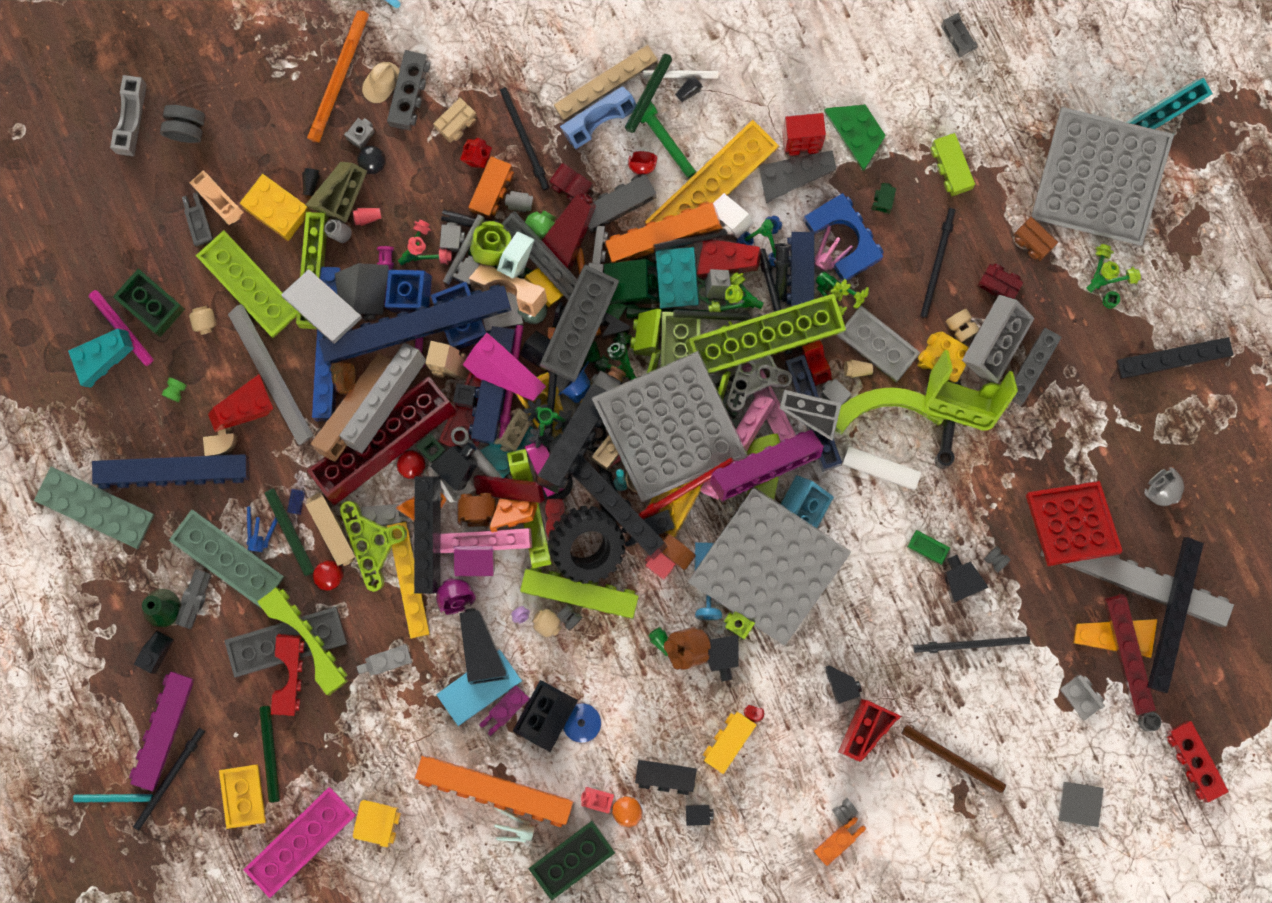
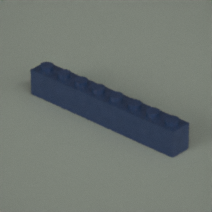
M246 454L92 461V484L98 486L99 489H109L110 485H117V488H129V485L137 484V487H148V484H156V486L163 487L168 486V483H175L176 486H185L187 482H194V485H205L206 481H213V484H225V481L232 480V483H244V480H250L249 456Z

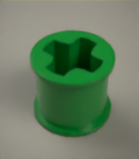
M1115 291L1108 292L1103 297V305L1108 309L1116 307L1120 302V295ZM1109 297H1110V298H1112V297L1115 298L1114 303H1113V302H1110V303L1108 302Z

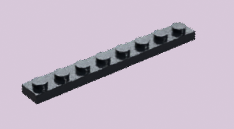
M1183 537L1147 688L1161 693H1168L1204 545V543L1189 537Z

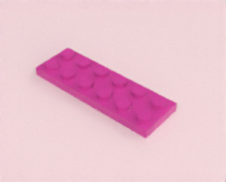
M329 787L243 870L270 899L357 815Z

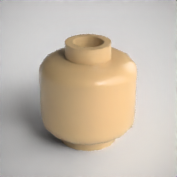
M207 306L192 309L193 312L189 315L192 329L195 332L200 331L201 335L212 332L211 328L217 325L213 310L207 308Z
M540 609L532 619L533 629L544 637H550L552 634L556 636L562 627L559 625L560 619L557 617V614L549 609H544L543 611Z

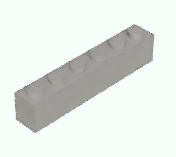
M403 343L339 435L347 446L360 453L364 452L425 364L426 359L418 349Z

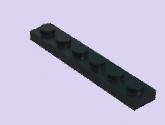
M1226 337L1118 359L1116 363L1120 379L1232 357L1234 354L1230 338Z

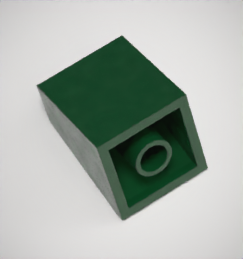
M647 259L604 264L603 273L619 280L610 304H660L657 264Z

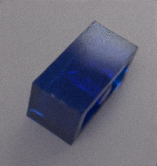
M291 489L288 513L301 515L305 491Z

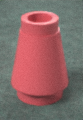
M357 208V210L352 211L355 226L360 225L361 227L381 219L379 208Z

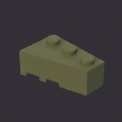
M340 162L305 206L318 213H325L331 220L336 219L346 223L367 171L354 163Z

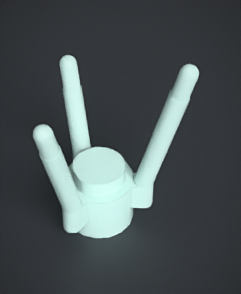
M494 807V809L523 824H519L518 828L495 824V828L517 833L516 836H519L496 837V840L520 841L526 843V840H532L535 826L530 825L531 821L524 820L507 810Z

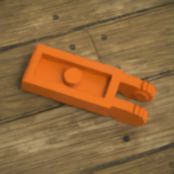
M856 816L850 819L844 826H840L813 851L826 866L834 861L866 830V827L863 825L852 835L848 832L847 829L857 822L858 818Z

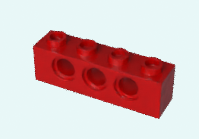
M1186 721L1166 731L1168 734L1166 737L1171 747L1176 749L1178 753L1176 758L1181 765L1185 766L1187 770L1185 772L1186 777L1190 783H1194L1196 787L1195 794L1200 801L1203 800V802L1209 803L1229 792L1192 721ZM1185 739L1190 742L1188 750H1185L1182 746ZM1194 757H1197L1200 762L1197 768H1194L1192 765ZM1203 775H1207L1209 778V783L1206 786L1201 782Z

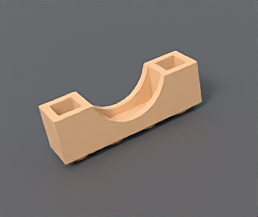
M480 264L469 278L472 291L482 290L484 292L490 290L489 287L494 285L505 286L506 292L517 296L519 311L534 317L547 302L546 292L543 287L534 285L522 278H511L497 271L493 266Z

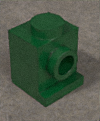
M881 183L880 190L876 189L874 201L877 202H873L871 210L890 214L896 188L892 187L893 185L889 183Z
M431 433L416 445L432 464L446 452ZM436 448L437 452L436 454H430V450Z

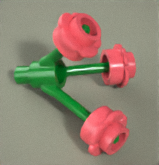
M423 220L415 221L413 229L417 233L415 237H411L408 240V249L398 259L399 264L403 266L411 261L440 259V264L448 265L452 261V251L448 250V248L439 249V254L418 255L426 249V244L420 238V235H427L428 231L431 232V229L428 228L430 224Z

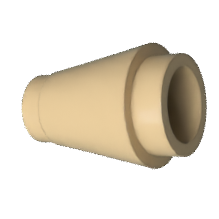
M852 359L844 363V375L849 376V378L873 374L872 363Z

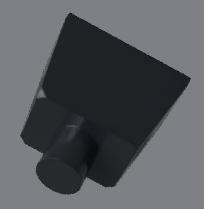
M469 442L463 448L452 446L430 467L455 491L464 490L478 465L471 457L477 449Z
M958 554L947 559L952 570L945 572L944 577L952 604L988 588L971 561L962 565Z
M738 635L709 640L711 649L708 650V655L710 656L707 662L711 672L719 671L721 682L733 680L731 668L739 667Z

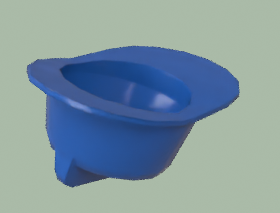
M589 361L580 369L575 382L571 381L558 396L563 393L575 403H579L585 397L591 387L590 381L584 372Z

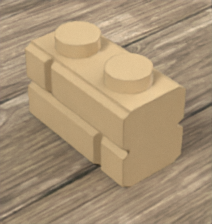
M459 98L433 124L435 129L451 143L453 140L457 141L462 137V131L466 127L471 128L475 124L477 115L466 102Z

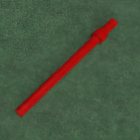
M732 457L657 503H651L647 506V509L638 515L643 520L650 515H656L663 507L710 480L712 473L716 469L729 466L734 462V459Z

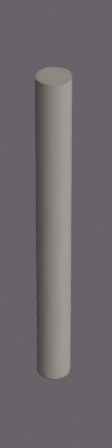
M479 214L476 217L443 282L450 284L453 274L456 273L460 262L471 245L475 228L481 226L485 217Z

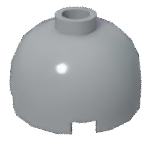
M1172 467L1169 468V471L1163 469L1149 481L1148 484L1151 485L1149 489L1145 488V495L1157 505L1168 506L1176 504L1182 498L1184 482L1180 474Z

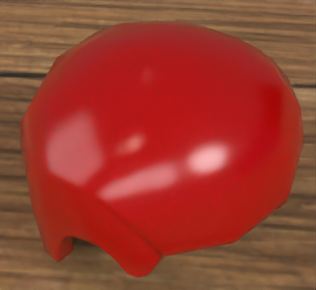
M636 151L633 152L632 158L631 156L628 158L629 169L638 175L650 174L657 165V156L651 152Z
M408 450L398 456L396 468L398 473L404 478L415 479V476L423 474L426 462L420 453Z
M332 560L318 564L313 572L315 585L321 590L326 591L337 588L344 577L341 565L338 566L336 561Z

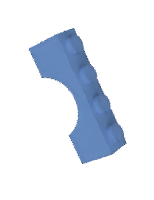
M622 86L561 125L560 128L568 142L577 149L592 139L593 131L603 122L614 118L624 119L630 115L636 106V102L632 94Z

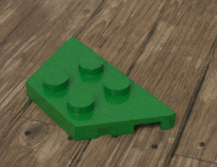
M865 104L824 109V113L862 171H864L884 140L885 133Z

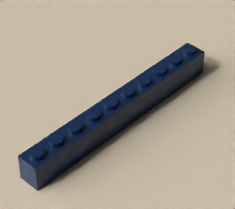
M494 285L489 287L490 290L484 292L477 290L467 297L463 295L456 296L450 302H436L433 307H419L415 309L416 312L409 314L408 312H402L392 319L389 317L381 318L375 324L364 323L358 329L353 330L351 328L335 344L323 336V339L319 340L324 361L327 365L510 312L512 309L505 286Z

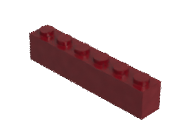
M1120 594L1105 598L1103 600L1132 711L1136 715L1156 711L1151 690L1147 688L1148 678L1127 597Z

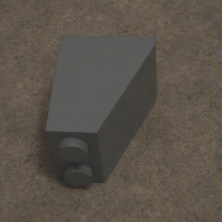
M358 263L334 273L338 296L362 317L361 319H364L366 322L376 320L375 317L383 314L389 270L388 265Z

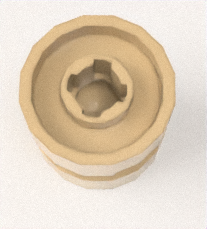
M967 309L956 313L945 321L950 330L955 331L954 336L956 340L961 343L971 339L979 331L977 324L971 322L972 316ZM967 324L968 328L961 331L960 328Z

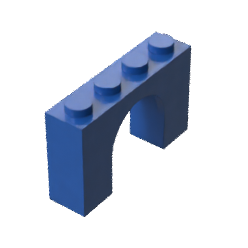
M843 193L805 215L803 221L809 231L814 232V235L834 224L846 225L855 232L858 239L856 250L835 263L833 267L841 281L844 279L848 281L880 262L884 252L881 246L873 241L872 238L874 236L871 230L864 227L862 223L863 218L860 213H856L852 208L853 203L848 196L845 197Z

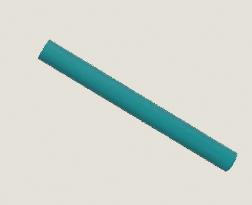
M153 794L74 795L73 802H149Z

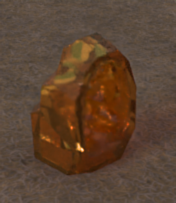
M331 364L332 382L336 390L340 394H348L355 386V369L353 364Z

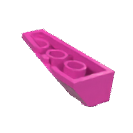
M488 333L475 345L463 364L477 378L532 401L546 388L536 376Z

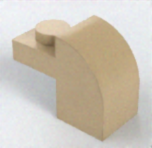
M232 427L219 430L216 436L203 437L205 456L228 455L235 448L237 435L234 433L229 434L232 431Z

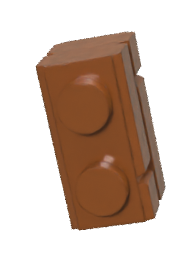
M1032 216L1013 234L1015 242L1021 247L1025 246L1029 250L1028 254L1030 257L1039 261L1059 243Z

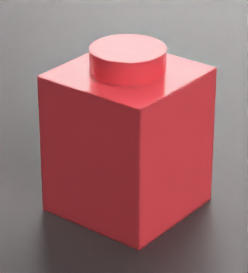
M662 553L654 560L649 555L645 559L647 562L645 567L662 580L666 579L676 565Z

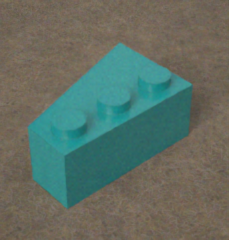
M118 328L68 350L80 385L91 388L101 376L108 373V370L114 364H118L134 349L128 331Z

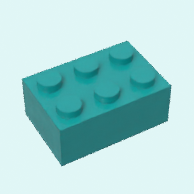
M695 248L657 251L656 261L660 308L699 305Z

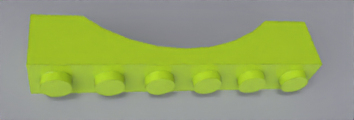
M273 589L257 601L268 617L289 624L305 639L314 658L315 680L325 694L330 696L348 682L345 678L348 676L341 666L338 668L334 663L336 658L330 651L326 652L322 647L325 645L318 635L316 637L311 632L312 626L307 620L303 621L299 616L302 613L295 604L293 606L288 601L290 597L284 589Z

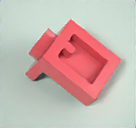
M586 787L581 795V806L609 814L614 794Z

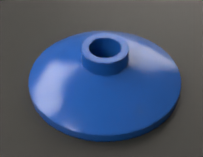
M576 704L563 730L575 742H588L594 739L600 731V715L594 707L588 704ZM580 719H583L585 721V725L583 727H580L578 725V721Z

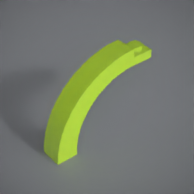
M881 388L859 394L844 403L840 408L835 431L842 435L845 429L857 417L880 407L910 409L938 426L942 424L945 418L929 414L926 411L924 405L925 395L901 388Z
M526 449L507 453L512 478L534 482ZM537 503L533 521L523 523L524 529L531 528L532 548L528 549L532 568L552 564L539 503Z

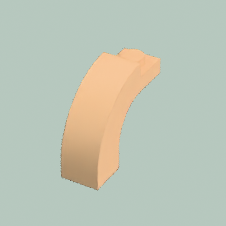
M204 170L189 182L228 225L238 221L241 214L244 213Z

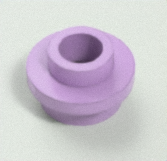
M524 606L515 609L511 613L512 621L519 624L525 622L529 618V609H526Z

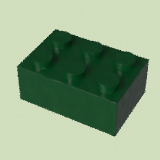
M137 269L113 296L114 299L159 337L166 332L185 310L183 306L140 269Z

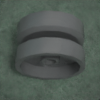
M167 105L164 107L162 117L166 121L161 123L160 134L162 136L179 142H201L203 131L199 127L204 125L206 117L203 112L180 105Z

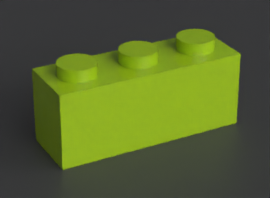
M952 133L935 139L930 150L933 158H937V169L939 174L944 176L946 191L950 192L952 197L972 190L975 182L956 134Z

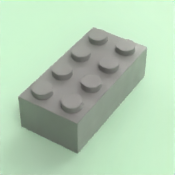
M999 295L962 361L980 378L998 384L1031 326L1034 317L1017 300Z

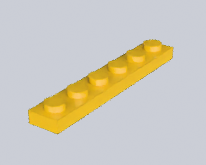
M407 522L387 525L388 528L402 525L407 530L405 540L393 544L392 551L410 638L430 635L422 594L414 593V554ZM394 529V538L400 539L402 537L400 529Z

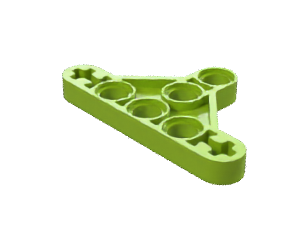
M346 501L341 505L340 513L365 586L370 591H378L382 589L385 583L381 569L393 544L405 540L407 530L402 525L386 528L362 516L359 505L355 501ZM348 504L350 507L353 506L354 510H352L351 513L346 512ZM352 516H357L358 519H353L349 521L348 518H352ZM354 522L359 523L361 526L359 533L352 531L351 526ZM396 528L402 531L400 539H396L393 536V531ZM378 534L382 535L385 539L383 545H378L375 542ZM361 540L367 544L365 551L358 549V543ZM366 559H370L373 562V567L370 570L364 566ZM376 571V573L373 574L374 579L379 581V583L376 584V586L371 585L373 577L372 575L368 576L367 573Z

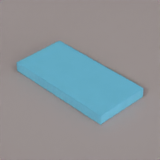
M500 649L498 652L509 674V679L471 685L468 683L467 673H465L436 694L458 726L522 682Z

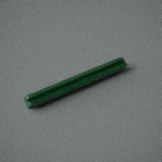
M666 53L662 55L625 125L627 132L634 133L672 62L671 55Z
M275 489L267 490L264 493L304 576L313 574L314 568Z
M261 706L259 711L269 803H275L280 801L271 708L270 706Z

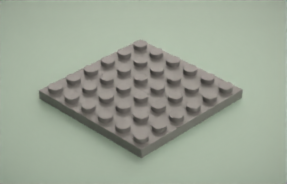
M1061 107L1031 216L1035 220L1142 246L1174 134Z
M699 351L592 398L642 502L698 478L731 457L734 461H739L748 456Z
M753 487L692 574L688 583L731 611H736L753 621L755 627L785 646L846 561L851 551Z

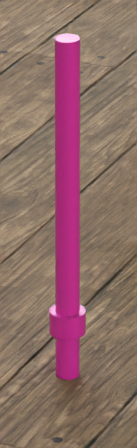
M516 325L512 355L517 360L519 359L524 327L521 325ZM507 389L503 413L500 415L499 423H501L499 438L502 437L511 421L510 411L513 392Z

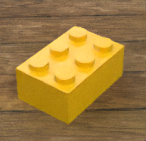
M264 174L259 177L240 202L243 209L287 241L291 239L304 222L306 212H311L304 203Z
M739 712L729 714L724 722L727 724L724 730L719 729L713 738L716 740L712 747L708 745L702 754L705 757L703 761L722 774L725 773L756 727L755 723Z

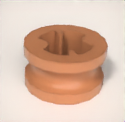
M611 366V372H608L607 375L622 383V377H625L626 373Z

